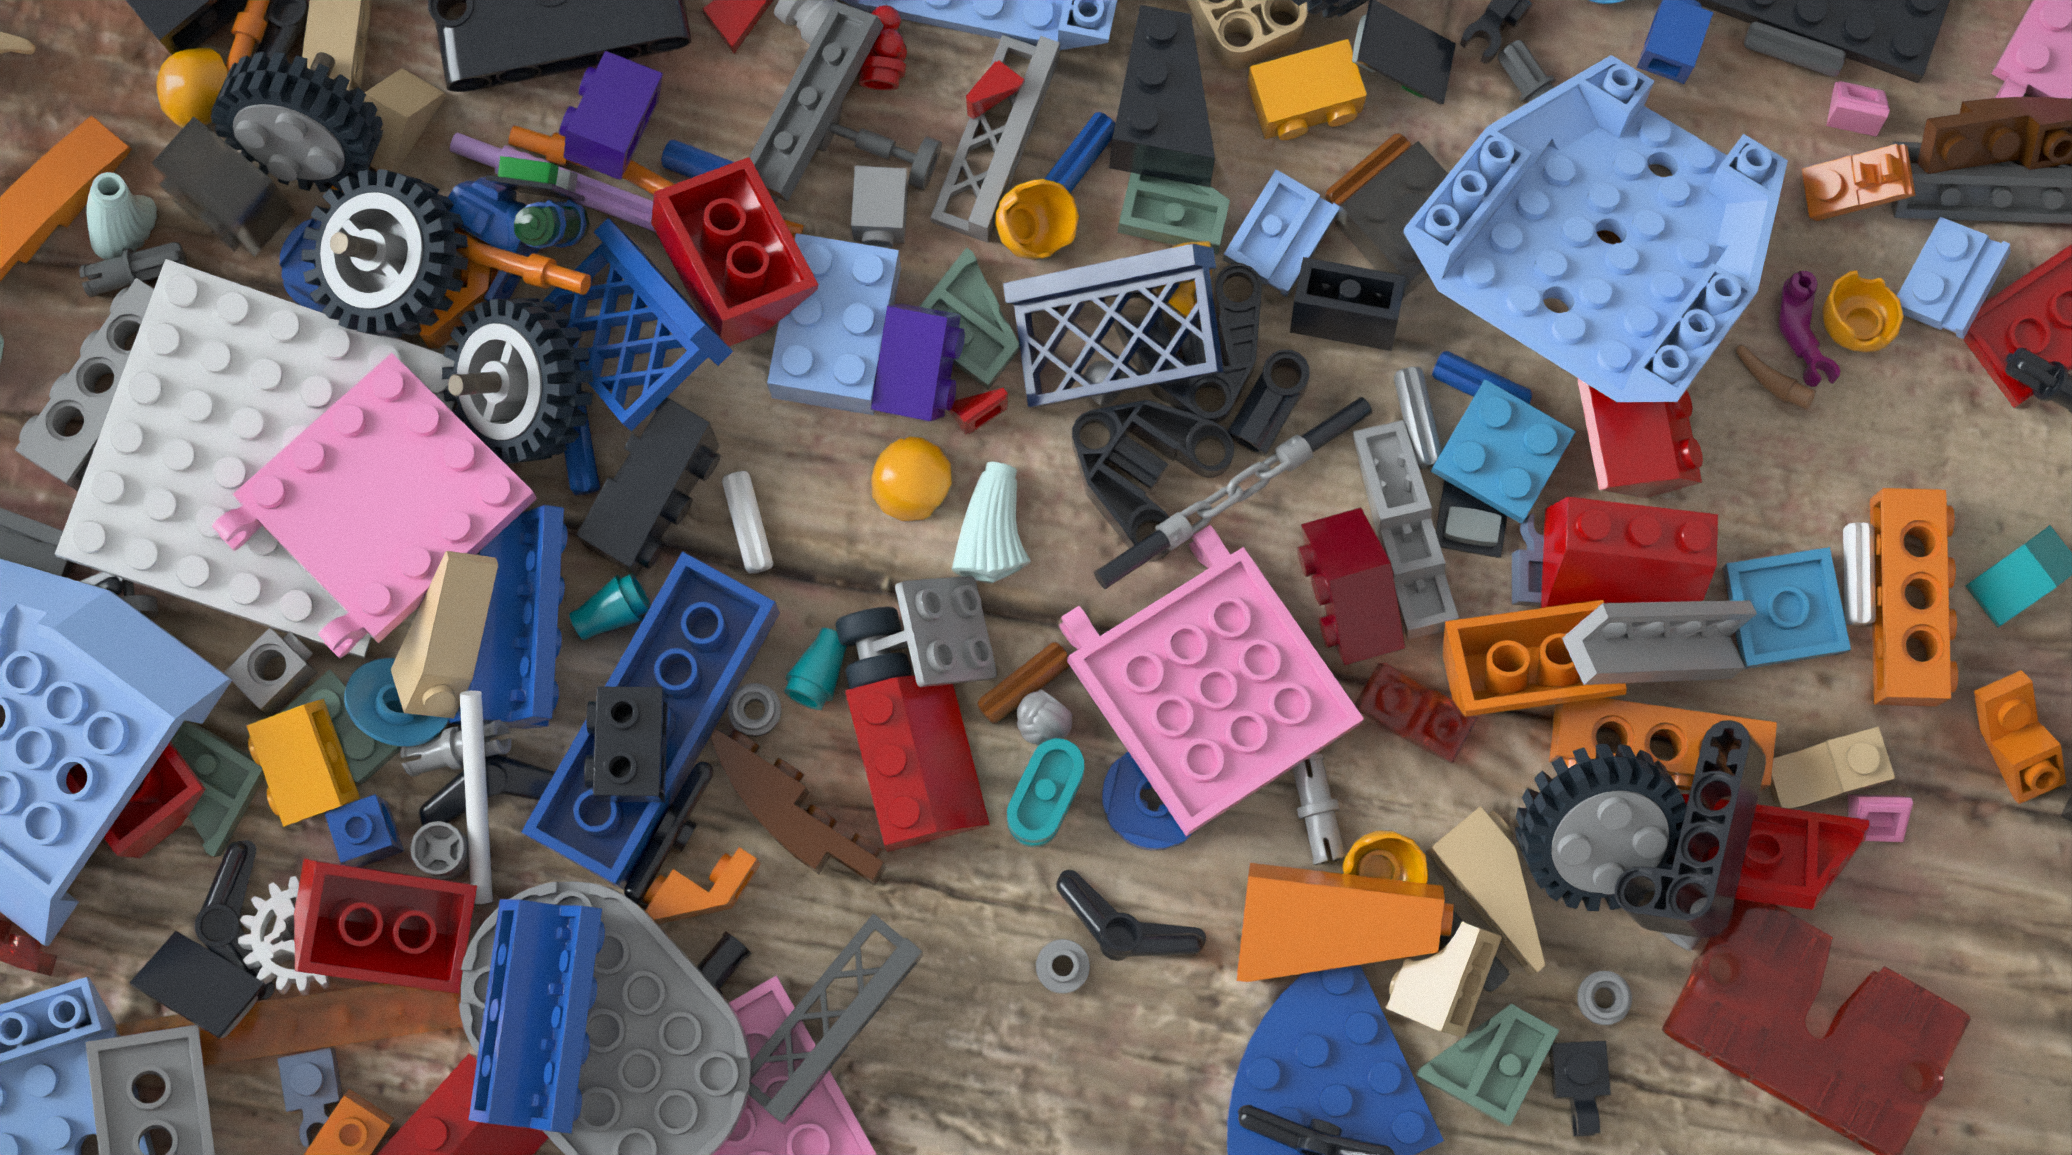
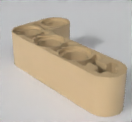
M310 0L302 57L307 58V68L310 69L317 53L324 52L331 55L335 59V65L329 78L334 80L341 74L350 81L346 88L348 91L358 87L361 89L372 0Z
M1186 0L1216 59L1221 65L1233 70L1247 68L1294 46L1299 42L1304 33L1308 14L1307 2L1298 6L1291 0H1225L1220 3H1212L1208 0ZM1279 11L1288 12L1296 19V22L1287 26L1279 25L1273 21L1271 15ZM1238 32L1246 35L1250 43L1246 46L1236 47L1229 44L1225 37L1230 33Z

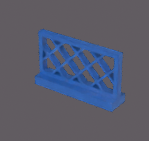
M608 217L594 231L602 243L574 269L591 276L589 291L582 295L556 287L542 302L549 301L556 305L555 312H558L565 304L573 303L570 313L571 320L566 328L577 327L580 333L596 330L593 346L587 348L590 359L579 362L580 370H592L593 382H588L589 385L621 423L630 431H633L708 357L719 366L733 351L637 244ZM609 263L610 269L607 283L592 286L593 277ZM634 293L630 310L615 313L618 296ZM603 298L600 314L585 317L588 300ZM658 320L654 338L638 340L642 322ZM627 325L623 342L608 345L611 327ZM579 340L573 345L574 348H578ZM682 347L687 350L671 367L663 368L666 350ZM651 352L647 370L631 372L635 354ZM620 357L616 375L601 377L604 359ZM644 385L642 395L626 409L624 404L628 387Z

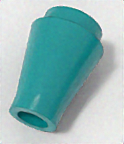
M632 573L623 578L616 575L583 605L570 612L569 617L574 629L581 639L585 641L594 635L643 621V614L648 612L651 603L644 588Z
M821 628L817 638L785 676L788 682L784 690L785 694L795 702L810 709L822 710L826 701L833 700L844 653L847 646L840 644L837 631Z

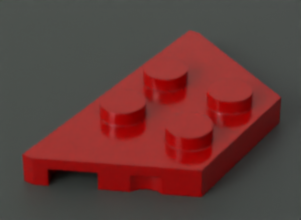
M1682 794L1687 805L1690 795ZM1720 799L1716 803L1714 811L1724 808L1730 800ZM1757 804L1735 899L1813 910L1865 841L1869 829V820ZM1719 847L1709 849L1704 854L1702 862L1713 859L1717 855Z

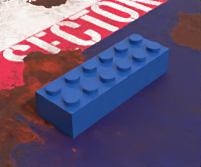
M682 552L605 685L609 687H663L669 695L665 803L600 802L593 796V788L585 787L584 766L586 755H594L595 734H588L585 720L521 832L533 841L623 890L727 708L731 696L737 690L778 618L780 611L776 602Z

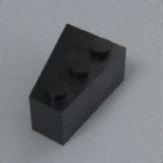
M1140 5L1112 137L1109 168L1210 187L1215 154L1191 14Z
M668 397L655 408L656 412L641 437L631 434L624 447L630 454L614 479L611 477L607 478L576 535L583 546L626 572L632 573L635 577L638 576L643 567L650 569L655 564L665 545V542L660 539L671 522L678 525L686 516L693 501V498L689 496L690 492L699 479L706 481L712 475L721 457L717 453L720 446L710 422Z

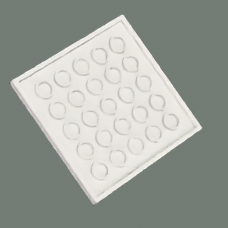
M165 259L55 555L59 558L285 633L291 632L297 637L327 646L318 633L329 622L337 617L346 615L348 612L263 526L243 546L233 551L212 525L226 512L242 506L234 497V492L391 353L451 411L456 401L445 402L443 390H449V379H442V367H454V361L444 357L443 354L397 338L371 335L346 329L338 325L339 320L329 319L324 313ZM367 633L348 654L364 659L372 637Z

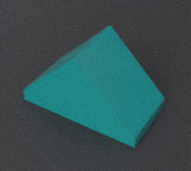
M2049 525L1965 585V587L1998 628L2072 576V552L2052 526Z

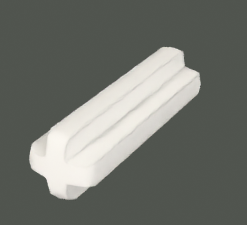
M747 471L728 474L723 477L722 483L745 569L748 573L766 571L773 567V560L750 475Z
M1850 523L1843 529L1845 622L1849 625L1866 626L1871 625L1876 620L1875 528L1869 523Z

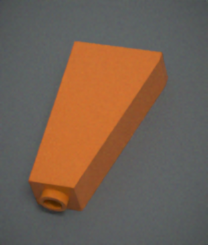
M1250 863L1236 981L1252 982L1438 953L1440 935H1451L1454 904L1444 903L1445 897L1442 885Z

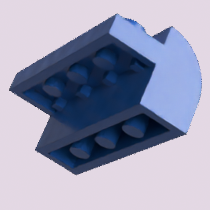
M543 505L521 513L476 554L495 557L498 562L472 682L467 690L482 692L483 725L495 720H501L508 728L530 729L548 727L549 719H552L553 710L558 703L559 687L554 680L555 661L562 645L561 631L557 628L558 607L563 600L565 591L564 579L560 576L561 554L566 547L568 538L567 527L563 524V507ZM460 706L454 719L449 718L448 723L461 725Z
M500 899L469 1120L572 1134L573 1122L578 1119L582 1107V1094L578 1088L580 1068L586 1062L590 1048L589 1035L586 1032L588 1010L593 1007L597 996V981L593 976L596 954L602 949L605 938V927L601 921L602 908L579 905H555L520 899Z

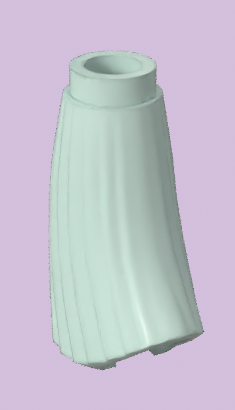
M102 173L94 179L90 188L86 211L90 244L93 251L104 260L122 256L125 249L131 248L136 252V249L142 247L145 240L149 238L150 231L155 226V220L157 219L155 202L150 197L144 195H132L124 180L115 173Z
M988 462L986 464L985 471L982 472L970 499L961 528L952 571L962 577L973 576L976 581L994 583L1014 574L1031 562L1017 530L1016 468L999 462Z

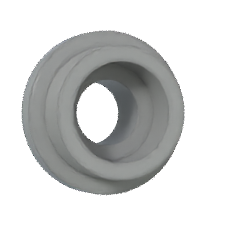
M759 683L746 684L737 689L730 698L728 704L729 719L733 726L744 735L753 737L765 735L772 731L780 720V700L776 693L766 685ZM752 702H760L765 706L763 716L756 720L749 719L745 714L746 707Z
M1059 939L1048 943L1040 951L1036 961V972L1040 982L1048 990L1059 994L1071 993L1079 989L1086 981L1090 969L1089 959L1085 950L1079 944L1066 939ZM1066 956L1071 959L1073 970L1069 975L1059 976L1053 971L1052 964L1057 957Z
M1598 971L1590 974L1581 982L1577 992V1003L1581 1013L1589 1021L1598 1025H1611L1619 1022L1627 1015L1632 1004V994L1629 985L1620 975L1610 971ZM1599 988L1607 989L1612 994L1613 1001L1607 1009L1599 1007L1595 1002L1594 995Z

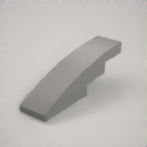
M1404 420L1353 431V439L1377 536L1392 565L1399 613L1406 638L1408 640L1443 632L1445 621L1458 620L1459 616L1445 576V560L1431 519L1432 507Z

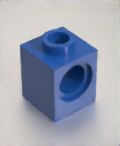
M1662 0L1653 18L1636 68L1685 84L1695 67L1713 12L1703 9L1702 5L1696 0Z
M374 794L324 812L341 864L363 867L404 852L389 803L378 795Z

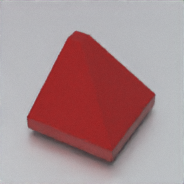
M1000 60L995 61L966 95L967 115L974 120L1018 91L1025 83V79Z
M999 388L954 401L949 412L965 435L967 433L971 434L1007 410L1008 393L1004 388Z

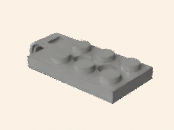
M197 1025L86 1042L99 1155H144L139 1148L141 1137L144 1133L154 1128L166 1130L173 1139L171 1149L165 1155H215L199 1027ZM144 1075H157L166 1084L163 1096L154 1103H142L133 1095L135 1082Z

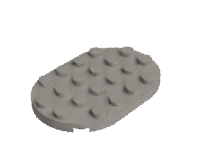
M551 882L529 888L510 898L555 905H579L602 908L601 921L605 927L604 943L600 952L596 954L593 973L597 981V996L593 1007L588 1010L586 1032L590 1040L589 1054L586 1062L581 1065L578 1088L582 1094L580 1115L573 1122L572 1134L543 1130L544 1133L565 1155L715 1154L736 1128L746 1106L751 1083V1056L747 1037L737 1014L724 996L641 906L617 891L593 883ZM499 907L484 921L476 932L467 949L461 968L463 974L461 1003H459L460 1016L465 1033L477 1056Z

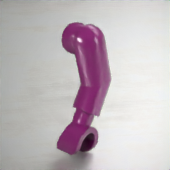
M1799 271L1784 282L1778 326L1796 356L1803 358L1807 364L1803 373V380L1806 385L1817 387L1821 382L1822 378L1816 369L1823 370L1828 377V381L1833 384L1840 376V368L1835 361L1822 355L1818 349L1820 343L1810 328L1818 282L1811 272Z

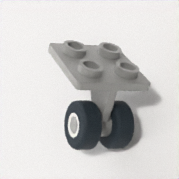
M973 576L907 580L897 583L895 590L904 631H901L897 609L889 606L857 611L840 617L835 623L840 644L844 646L856 645L859 661L851 663L846 667L850 689L895 677L911 676L907 655L904 653H890L891 651L908 647L916 683L919 687L986 681L997 676L981 598Z

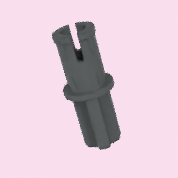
M1514 41L1504 47L1498 54L1499 62L1522 94L1519 97L1521 103H1528L1555 88L1553 83L1556 79L1553 75L1547 77L1524 41Z
M171 242L134 252L129 248L123 250L122 256L89 265H81L79 275L80 278L88 277V280H90L82 282V286L86 294L91 298L97 296V294L131 286L136 278L142 282L157 279L165 259L187 266V258L179 242Z

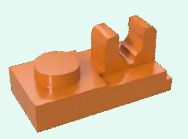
M1894 144L1802 168L1809 218L1815 221L1916 196L1908 146L1905 144Z

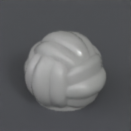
M1040 689L1037 692L1026 695L1020 702L1017 709V726L1022 737L1027 742L1040 745L1050 739H1064L1071 730L1073 714L1055 698Z

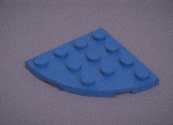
M1361 965L1301 974L1279 996L1263 1016L1247 1044L1232 1086L1226 1121L1227 1155H1302L1295 1149L1243 1128L1238 1121V1110L1243 1105L1255 1106L1306 1127H1309L1311 1119L1323 1120L1342 1129L1341 1136L1387 1145L1391 1147L1395 1155H1416L1444 1141Z

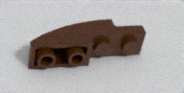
M2005 97L1962 101L1959 114L1928 118L1926 120L1917 164L1927 174L2019 160L2029 170L2071 164L2072 99Z
M733 729L729 737L719 730H715L711 736V741L731 784L753 816L780 845L818 875L831 857L873 885H876L887 868L885 863L878 859L882 851L881 848L857 833L849 840L836 832L833 828L837 820L810 804L806 812L800 807L808 796L809 791L805 785L800 783L804 777L801 771L780 758H777L773 765L756 755L760 746L735 729Z

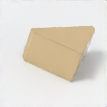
M403 68L365 92L366 97L363 102H373L378 109L375 116L381 117L383 122L381 128L383 130L382 138L370 164V168L378 171V169L398 171L446 97L443 91Z

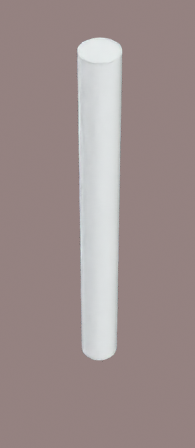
M464 691L460 693L470 884L477 885L474 904H486L493 901L482 692Z

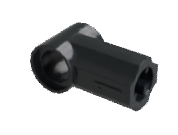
M1286 349L1279 350L1269 356L1265 361L1261 375L1228 429L1232 439L1253 453L1263 456L1267 455L1297 402L1306 392L1310 371L1306 359L1300 353ZM1280 367H1289L1297 372L1300 381L1296 386L1284 389L1278 387L1273 382L1271 374Z

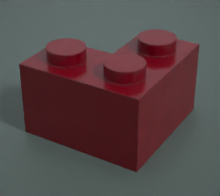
M1360 507L1301 524L1305 545L1297 547L1298 559L1304 576H1311L1313 591L1319 606L1325 605L1326 616L1319 618V626L1326 647H1336L1344 666L1405 649L1392 565L1363 509Z

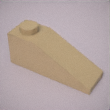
M452 551L445 552L390 669L404 713L454 719L460 706V693L468 690L473 679L498 569V562L495 557Z
M1480 806L1425 853L1493 933L1502 936L1500 942L1526 973L1531 976L1546 965L1516 847L1509 840L1513 836V832L1498 813L1492 810L1487 814Z

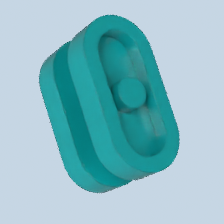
M1055 738L1040 744L1034 751L1008 804V829L1012 837L1024 846L1032 848L1041 847L1055 838L1082 784L1084 758L1079 748L1072 742Z

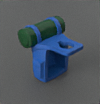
M486 177L479 178L476 181L468 180L461 182L453 188L448 196L454 204L448 211L460 214L464 223L460 227L493 247L527 257L533 253L537 254L539 249L552 246L565 248L575 245L587 235L590 226L587 211L572 199H568L567 202H554L548 199L547 202L541 201L527 205L517 201V192L515 190L487 181ZM499 270L484 299L488 302L494 299H510L522 277Z

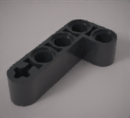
M1726 720L1716 723L1706 732L1703 738L1672 870L1645 866L1633 867L1626 870L1617 880L1614 894L1617 903L1644 929L1698 938H1711L1720 934L1727 927L1733 909L1766 766V756L1762 747L1739 722ZM1731 796L1729 803L1724 808L1714 811V807L1720 799ZM1719 847L1718 853L1713 859L1702 862L1704 854L1709 849ZM1655 891L1653 899L1648 904L1639 907L1641 898L1646 893ZM1707 898L1705 906L1699 912L1690 914V909L1697 900Z

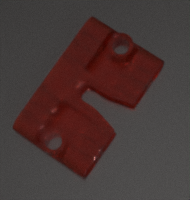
M1735 899L1727 927L1720 934L1709 938L1702 953L1694 959L1691 974L1661 1030L1681 1045L1873 1154L1902 1155L1929 1101L1935 1098L1942 1090L1944 1071L1971 1017L1955 1005L1884 966L1879 972L1873 970L1839 1007L1823 1038H1816L1807 1030L1805 1020L1821 988L1833 937L1775 904ZM1713 957L1723 958L1731 967L1732 975L1727 984L1718 983L1712 978L1709 964ZM1908 1064L1918 1069L1922 1075V1087L1917 1094L1907 1089L1903 1083L1902 1074Z

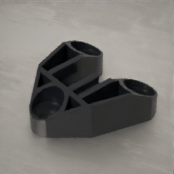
M1243 263L1226 266L1218 274L1215 281L1214 306L1220 348L1225 365L1223 367L1224 372L1147 386L1152 395L1173 408L1199 415L1215 423L1224 421L1230 415L1253 374L1257 356L1262 284L1258 273L1251 266ZM1232 277L1245 278L1250 282L1253 293L1243 302L1231 301L1223 292L1224 283ZM1141 292L1133 293L1130 299L1140 298L1145 300L1150 308L1154 304L1152 300ZM1161 313L1148 333L1167 347L1171 342V338ZM1115 320L1113 323L1125 348L1134 333ZM1191 331L1181 345L1183 359L1190 366L1206 363L1203 340ZM1142 341L1131 360L1138 372L1144 375L1152 371L1162 355ZM1170 362L1166 370L1176 369L1177 366ZM1202 388H1215L1223 392L1225 404L1218 411L1206 412L1197 405L1195 395Z
M1150 400L1092 409L1081 414L1076 419L1072 427V446L1086 495L1128 548L1138 543L1136 533L1143 524L1156 523L1159 525L1170 518L1163 509L1145 495V491L1107 466L1111 462L1149 489H1152L1160 480L1163 472L1168 467V463L1129 438V434L1132 433L1173 462L1174 460L1178 461L1197 475L1205 478H1214L1222 475L1229 469L1234 456L1232 437L1223 426L1199 415ZM1091 423L1104 425L1110 434L1109 442L1100 449L1086 447L1080 439V432L1086 425ZM1206 439L1218 441L1225 450L1224 459L1214 466H1207L1201 463L1195 454L1196 446L1201 441ZM1167 548L1149 561L1163 559L1171 550Z

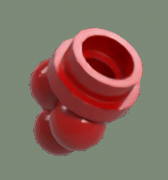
M882 5L873 10L872 14L878 16L884 26L858 72L860 74L859 85L873 90L891 91L899 89L900 79L905 77L906 64L904 60L907 56V46L904 43L903 37L897 31L901 23L900 14L892 6Z

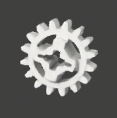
M296 876L290 877L289 889L281 891L274 882L269 884V892L272 897L264 901L254 896L251 901L258 910L256 916L244 915L240 920L246 928L251 930V934L238 938V943L243 949L253 950L243 959L249 969L262 966L257 978L265 982V984L277 978L276 989L281 994H286L292 983H296L303 996L309 994L310 982L316 980L324 989L329 988L328 976L296 972L293 969H286L275 964L276 962L281 964L286 960L295 961V942L291 931L294 929V904L297 899L299 881ZM276 914L277 919L272 933L264 937L269 921Z

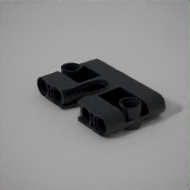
M428 0V10L436 24L446 88L453 92L475 91L584 69L589 66H598L605 51L625 59H633L677 50L689 45L692 40L684 0ZM457 3L467 4L464 15L459 19L446 20L447 12L453 5Z

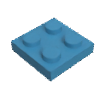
M1484 379L1430 472L1522 524L1576 431Z
M1830 547L1726 563L1722 567L1729 601L1750 600L1757 613L1735 632L1740 658L1745 669L1845 654L1851 650Z

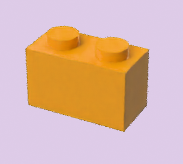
M1349 39L1250 66L1247 86L1264 139L1279 136L1280 140H1290L1304 135L1308 132V127L1325 122H1328V125L1331 127L1340 126L1357 118V113H1361L1367 94L1358 66L1352 62L1353 51Z
M324 698L246 725L250 735L248 739L250 754L255 763L262 767L269 786L267 788L269 806L275 815L280 816L283 827L360 799Z

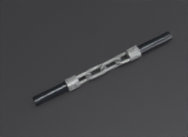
M1359 397L1302 436L1296 434L1275 448V454L1263 462L1253 464L1235 476L1228 486L1220 489L1205 500L1192 504L1182 512H1177L1157 525V531L1094 571L1096 580L1102 588L1107 589L1167 548L1173 550L1193 537L1194 533L1205 527L1212 517L1220 514L1236 502L1246 500L1264 488L1271 478L1276 477L1283 471H1293L1313 458V452L1371 415L1372 408L1365 398ZM1279 460L1281 464L1271 470L1269 466ZM1255 473L1261 480L1243 492V489L1237 485ZM1228 494L1229 498L1212 509L1211 504ZM1197 511V514L1203 518L1191 526L1186 518Z

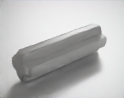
M1420 367L1404 368L1397 371L1394 376L1404 423L1419 469L1433 467L1442 449L1423 370Z

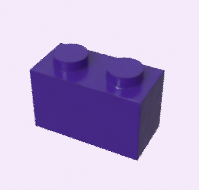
M605 51L597 68L589 66L583 76L578 93L582 96L578 107L569 106L561 122L559 135L565 137L563 158L622 180L659 102L663 73Z
M903 303L887 306L871 410L926 421L942 418L945 416V410H951L956 396V381L951 379L953 361L961 356L965 340V331L963 328H959L961 314Z

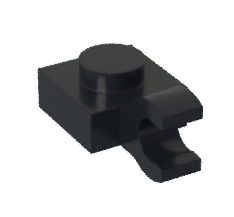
M1492 0L1487 6L1485 13L1465 29L1460 45L1465 48L1474 38L1480 37L1485 39L1489 47L1483 53L1481 62L1484 64L1491 62L1496 57L1500 48V32L1507 23L1515 28L1528 13L1533 2L1530 0Z
M1606 1040L1553 1043L1549 1050L1554 1099H1570L1573 1137L1595 1136L1600 1133V1119L1595 1097H1608L1611 1095Z

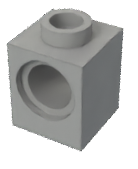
M855 166L851 217L854 241H862V244L890 248L893 246V243H905L909 185L907 168Z
M269 628L224 674L230 677L232 682L260 710L270 716H274L318 672L306 661L313 653L302 641L291 632L283 638L273 629ZM275 657H284L286 660L284 674L277 680L266 681L264 677L266 664Z

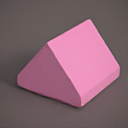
M1842 81L1835 82L1826 126L1876 137L1890 111L1886 93L1884 90Z
M1848 794V817L1869 820V829L1865 841H1904L1913 806L1912 798L1901 795Z

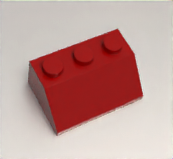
M750 157L654 192L651 224L698 313L728 346L766 333L818 290L819 284Z
M1577 378L1599 490L1649 498L1702 483L1699 468L1703 464V455L1699 443L1692 434L1689 417L1692 415L1693 406L1687 390L1678 402H1616Z
M1569 496L1545 508L1541 608L1603 600L1604 603L1703 601L1717 567L1718 514Z
M915 675L895 677L845 690L887 852L990 826L953 684L919 687L916 683Z
M171 741L104 836V839L117 856L140 859L183 824L206 790ZM81 764L73 766L66 777L68 789L73 794H76L85 787L87 782V772Z
M304 859L294 910L295 971L459 994L463 972L461 968L467 949L477 885Z
M469 1053L377 1155H535L549 1137L543 1130L469 1120L478 1057Z

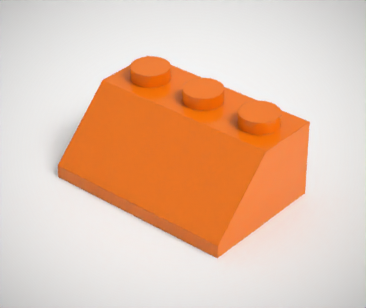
M1590 601L1445 621L1442 656L1452 700L1466 717L1626 695L1627 687L1625 683L1584 685L1562 640L1567 633L1604 603V601Z

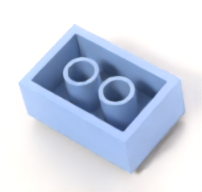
M796 233L795 242L819 286L817 291L778 323L767 381L771 397L773 399L874 415L875 410H871L886 310L887 306L895 304L901 272L899 250Z

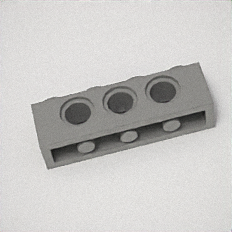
M137 278L129 288L122 289L116 295L110 307V316L100 330L91 332L84 340L80 348L81 357L69 373L62 374L55 381L50 390L49 402L39 416H33L23 426L19 435L20 443L15 448V451L77 492L79 491L131 350H125V342L132 333L139 331L154 291L152 287ZM105 374H114V382L111 388L103 393H95L97 380ZM83 416L84 424L82 429L73 436L65 437L66 424L74 417Z

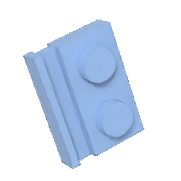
M1275 170L1223 254L1222 260L1230 265L1243 263L1251 266L1258 273L1261 283L1266 286L1267 284L1281 291L1280 294L1287 297L1299 278L1303 257H1312L1339 213L1340 206L1336 203L1331 204L1320 198V194L1282 172Z
M1940 217L1897 294V297L1900 299L1903 315L1939 330L1947 329L1956 333L1957 337L1964 339L2011 253L2010 243L2003 241L2001 244L1989 239V236Z

